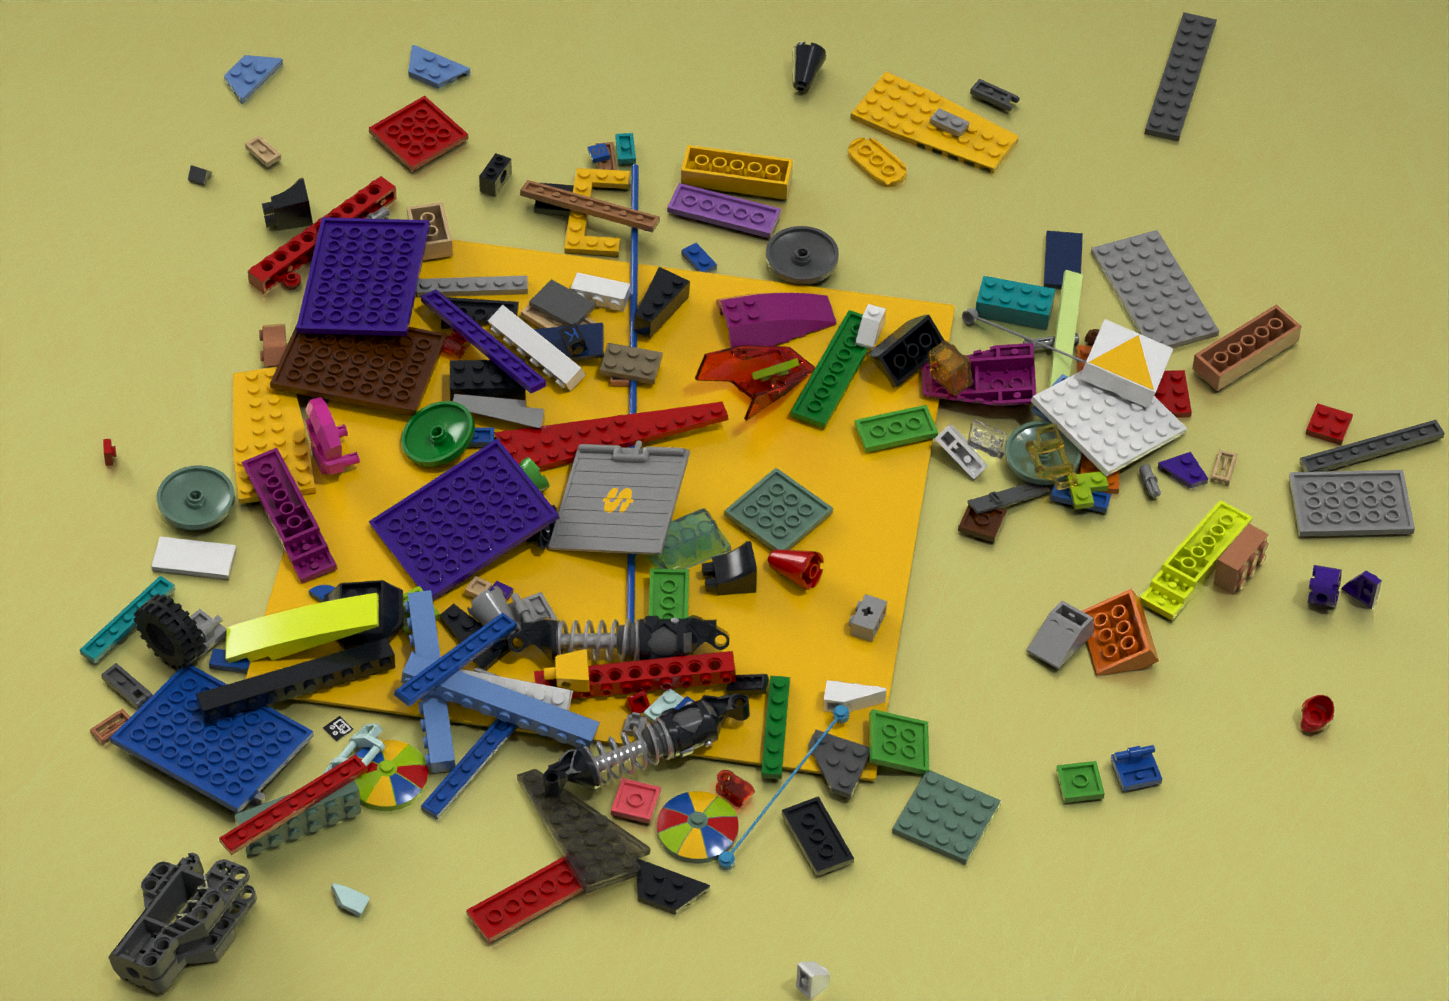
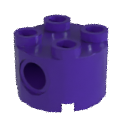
M1314 565L1312 576L1315 578H1310L1309 589L1312 592H1309L1308 603L1336 607L1342 570Z

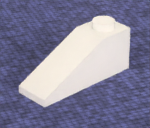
M952 424L948 425L935 438L973 479L977 478L988 467L966 438Z

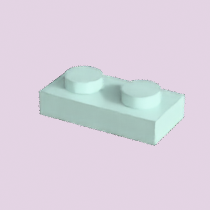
M669 689L643 712V717L654 723L656 717L661 716L663 711L675 708L684 698L672 689Z

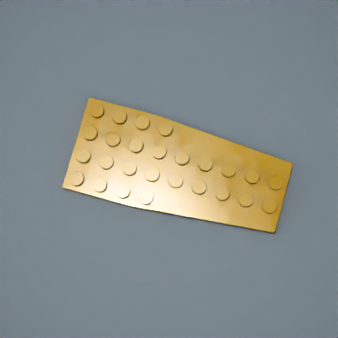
M886 71L851 112L850 117L916 146L918 143L923 144L927 150L933 151V149L942 151V155L946 157L949 154L956 156L958 161L963 163L965 160L970 161L977 168H981V166L989 168L991 173L997 170L1019 139L1018 135L958 104ZM939 108L969 122V128L961 137L930 124V118Z
M277 367L233 373V458L239 504L260 501L242 462L274 448H278L301 494L316 493L310 447L296 393L270 387V382Z

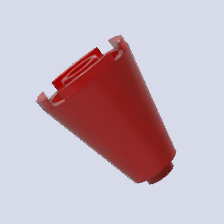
M775 549L769 554L768 563L773 570L800 587L810 590L809 588H814L821 578L823 569H820V565L824 563L822 554L816 551Z

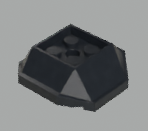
M384 580L340 583L333 591L324 595V602L372 593L379 595V626L335 641L344 650L387 638L390 642V639L404 626V595L402 589Z

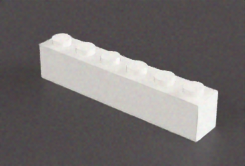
M504 305L488 320L491 325L490 330L495 335L503 336L504 342L510 347L514 345L517 348L516 351L521 356L530 357V363L536 368L540 366L543 369L542 372L548 378H555L556 384L562 389L566 387L571 391L585 376L584 371L579 365Z

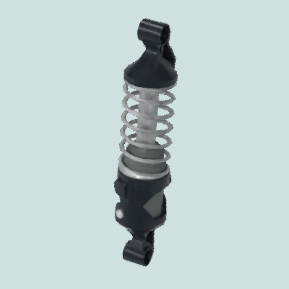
M695 615L687 618L672 619L645 616L640 621L637 619L636 623H631L627 619L625 625L620 626L615 619L612 622L610 633H607L606 623L603 619L599 622L597 633H594L591 620L586 622L584 633H581L580 624L577 620L572 624L571 633H568L567 624L564 620H551L545 616L534 622H521V629L510 636L508 645L513 652H521L529 645L534 644L542 650L552 663H555L557 655L562 654V649H566L567 653L573 652V649H592L595 662L599 660L600 649L606 650L608 662L612 660L613 649H617L620 661L623 662L625 656H630L634 661L689 656L704 642L709 643L718 650H724L729 645L730 637L727 631L717 626L716 619L705 620ZM718 635H723L726 638V642L718 644L715 638ZM516 637L521 638L523 645L515 646L512 640Z
M726 694L721 697L704 695L696 702H687L680 709L673 707L663 711L661 716L656 717L652 724L646 721L645 728L641 733L634 726L633 735L636 740L630 743L626 733L622 731L620 736L624 746L618 748L614 738L609 736L608 741L611 751L605 752L602 743L597 741L596 747L599 756L594 757L587 746L578 749H568L558 762L549 765L548 769L544 772L543 783L545 793L549 796H558L567 782L580 784L594 791L600 788L602 783L608 785L611 775L620 780L623 776V770L627 774H634L635 765L639 769L645 770L648 761L651 764L657 765L660 757L665 760L678 756L683 758L692 754L694 749L698 747H709L718 740L726 718L730 717L738 721L748 719L750 716L749 699L744 694ZM643 755L644 765L641 766L635 758ZM631 760L632 770L629 771L623 763ZM619 765V776L611 768ZM607 770V781L601 777L600 772Z

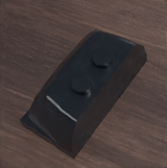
M927 314L905 322L871 350L869 355L894 388L902 384L944 349L947 343L930 315Z

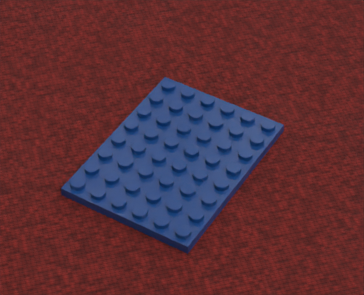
M191 664L184 670L181 667L110 737V743L238 814L313 738V731L268 706L205 724L197 707L196 694L227 684Z

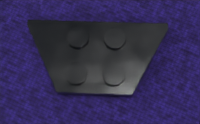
M638 858L636 860L638 901L676 915L684 910V907L694 903L698 896L703 893L707 894L710 891L709 884Z

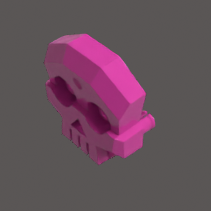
M321 397L310 400L305 409L308 415L305 423L311 441V451L321 474L332 475L344 472V467L359 464L360 459L357 451L342 456L340 437L348 436L345 424L336 427L328 406Z

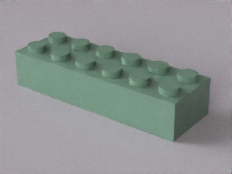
M353 780L244 847L243 850L246 856L259 854L268 848L277 847L289 840L298 839L300 836L316 832L321 828L335 825L339 821L353 818L360 814V794L355 781ZM288 795L235 814L236 827Z

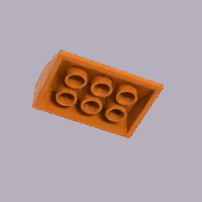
M1132 588L1082 610V612L1094 618V634L1087 642L1098 676L1140 670L1159 662L1141 600Z

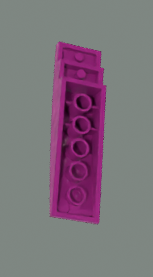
M278 448L243 461L242 465L301 584L338 569L328 545L320 532V528Z

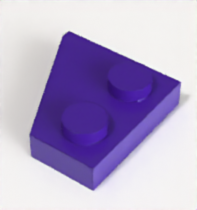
M1191 452L1158 462L1159 470L1165 469L1171 473L1172 478L1181 481L1183 485L1190 489L1208 483V477Z
M1365 570L1348 581L1341 589L1372 609L1377 604L1382 580Z

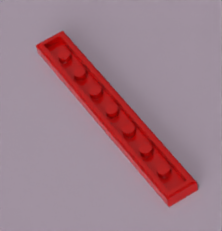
M355 754L219 838V842L230 855L235 854L368 772V767Z

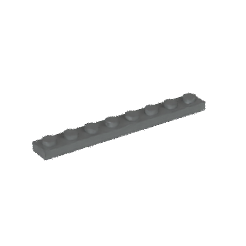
M1432 420L1300 458L1299 463L1304 472H1324L1444 438L1445 433L1437 420Z

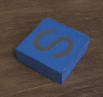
M605 143L588 147V153L593 163L610 159Z

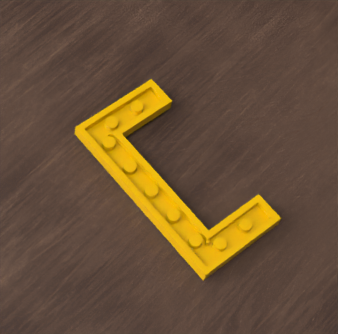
M577 168L573 193L591 197L593 187L628 189L630 171ZM570 210L564 253L619 256L620 238L585 236L588 215Z

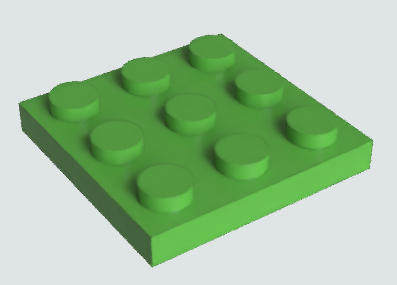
M872 709L869 713L870 763L922 775L929 772L928 721Z

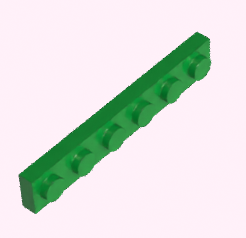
M770 676L761 778L782 779L790 677Z

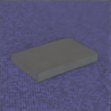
M551 279L529 301V306L569 326L574 323L579 325L596 308V303Z

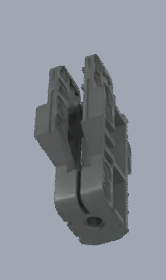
M188 853V857H182L177 865L165 861L154 865L141 883L145 910L108 957L113 970L121 979H129L131 983L141 987L146 986L148 990L161 993L169 988L186 964L218 962L234 941L236 927L257 900L254 888L247 885L250 879L247 868L222 859L215 862L207 874L203 875L204 869L196 853ZM238 874H245L242 879H235ZM246 893L252 894L250 898H242V896ZM187 902V905H186V907L183 909V911H182L181 913H178V912L181 910V908L185 905V903ZM232 909H240V911L236 914L230 913Z

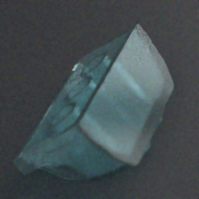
M703 508L671 521L662 555L646 554L655 569H688L712 557L731 551V545L718 528L711 513Z

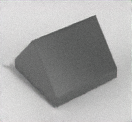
M191 165L188 181L205 185L212 171Z

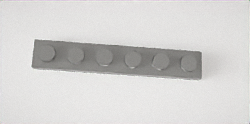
M527 276L419 279L417 297H421L435 289L445 297L528 294Z

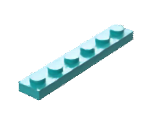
M159 576L80 649V654L96 664L138 625L134 622L136 610L156 594L160 596L164 594L167 598L176 590L175 585Z

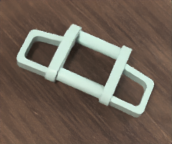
M378 723L364 725L350 738V743L339 756L329 763L324 773L349 759L347 757L355 748H371L361 760L368 766L375 756L385 749L384 743L376 739L383 731Z

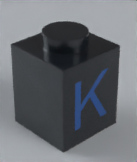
M576 323L559 330L571 357L581 354L588 349Z

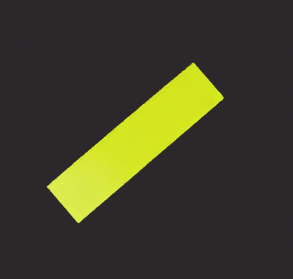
M1220 500L1162 564L1159 573L1151 580L1150 587L1140 597L1142 605L1173 620L1217 567L1219 557L1243 529L1251 523L1253 517Z
M372 593L312 604L227 627L226 660L232 663L248 658L252 662L268 656L271 660H276L378 627L379 595Z

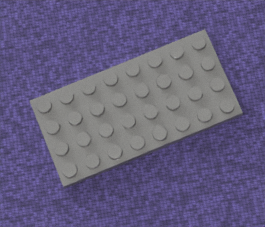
M1158 230L1091 248V254L1139 334L1173 349L1219 336V329Z

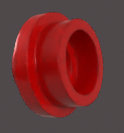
M289 272L283 276V283L288 289H296L301 283V276L298 273Z

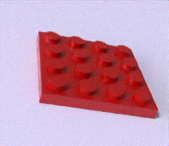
M426 96L419 98L369 127V133L412 172L469 139L468 133Z

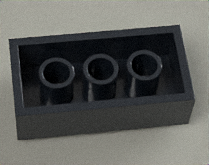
M450 360V401H453L454 394L526 400V389L491 360Z

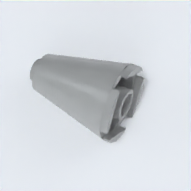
M497 586L493 587L495 589L493 591L489 589L484 590L471 601L473 605L471 609L467 608L469 614L484 626L502 612L515 621L502 590ZM518 627L501 640L509 642L510 636L519 630Z

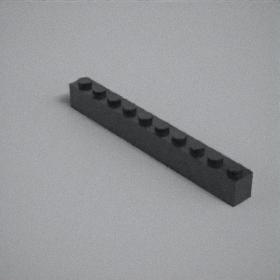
M384 638L197 693V707L205 724L215 722L223 718L396 668L395 654L388 639Z

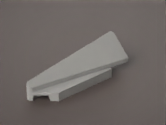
M454 394L453 402L462 404L469 412L536 428H541L545 421L544 409L527 407L526 400Z

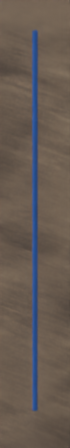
M633 164L631 172V209L638 210L639 166ZM631 227L630 347L637 348V332L634 331L638 303V229ZM629 380V414L637 413V382ZM628 554L627 619L631 623H635V554Z

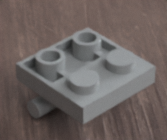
M542 592L523 599L519 597L518 593L511 595L513 602L508 604L518 629H521V622H534L545 616L551 620H558Z
M199 609L190 616L192 620L197 622L196 626L198 629H201V636L206 641L203 643L206 645L205 652L201 655L203 656L226 636V628L220 624L223 620L219 615L212 618Z

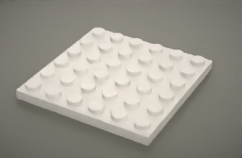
M1082 371L1034 395L1031 399V402L1106 477L1185 434L1187 427L1155 396L1149 408H1146L1112 391L1102 389L1079 379Z

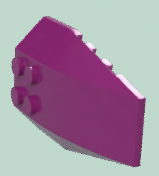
M754 293L716 299L719 313L724 315L728 328V342L732 356L770 350L779 343L786 344L795 337L802 338L806 336V333L812 331L816 333L836 325V319L827 295L810 293Z
M1033 343L995 345L990 347L989 350L981 351L980 349L973 351V354L963 356L961 354L955 356V359H942L924 364L922 366L923 396L996 406L1033 404L1031 399L1036 395Z

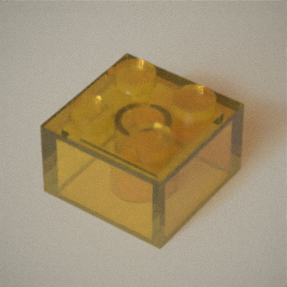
M944 340L928 352L931 376L951 394L957 396L972 385L971 361L966 355H962L955 345Z

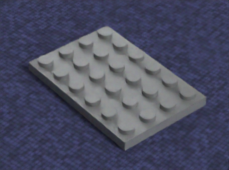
M1403 470L1290 472L1289 474L1299 536L1414 534L1415 527Z

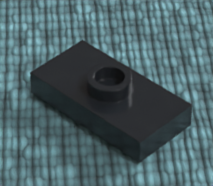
M767 674L736 675V682L728 683L726 692L728 695L766 694L769 677Z

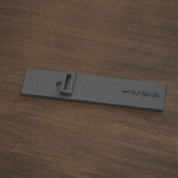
M1027 483L999 492L994 491L988 495L968 500L967 503L979 514L1048 494L1050 490L1046 485Z

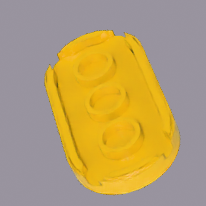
M862 137L850 143L848 149L849 159L877 184L885 187H894L905 181L907 176L906 165L879 141L873 138L865 139V137Z

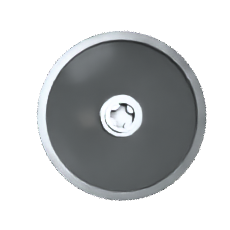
M794 226L783 229L770 239L766 247V262L769 269L780 279L794 284H812L822 281L834 272L838 264L839 250L836 242L830 235L814 227Z

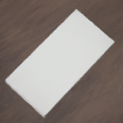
M160 537L151 568L152 571L229 579L237 548L236 545Z

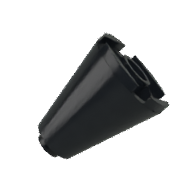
M799 42L793 46V87L799 92H805L810 89L826 60L825 49L816 43L811 42V45H807L805 42Z

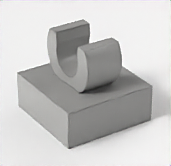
M633 712L632 715L628 714L623 732L627 736L634 737L633 727L635 726L641 733L645 728L647 718L641 717L640 713Z

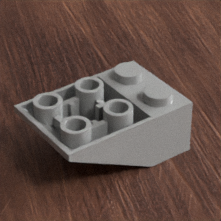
M1061 601L1049 613L1027 648V652L1059 669L1094 634V618Z

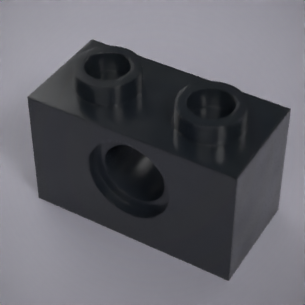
M497 153L494 154L479 175L481 192L497 196L512 174L511 158Z

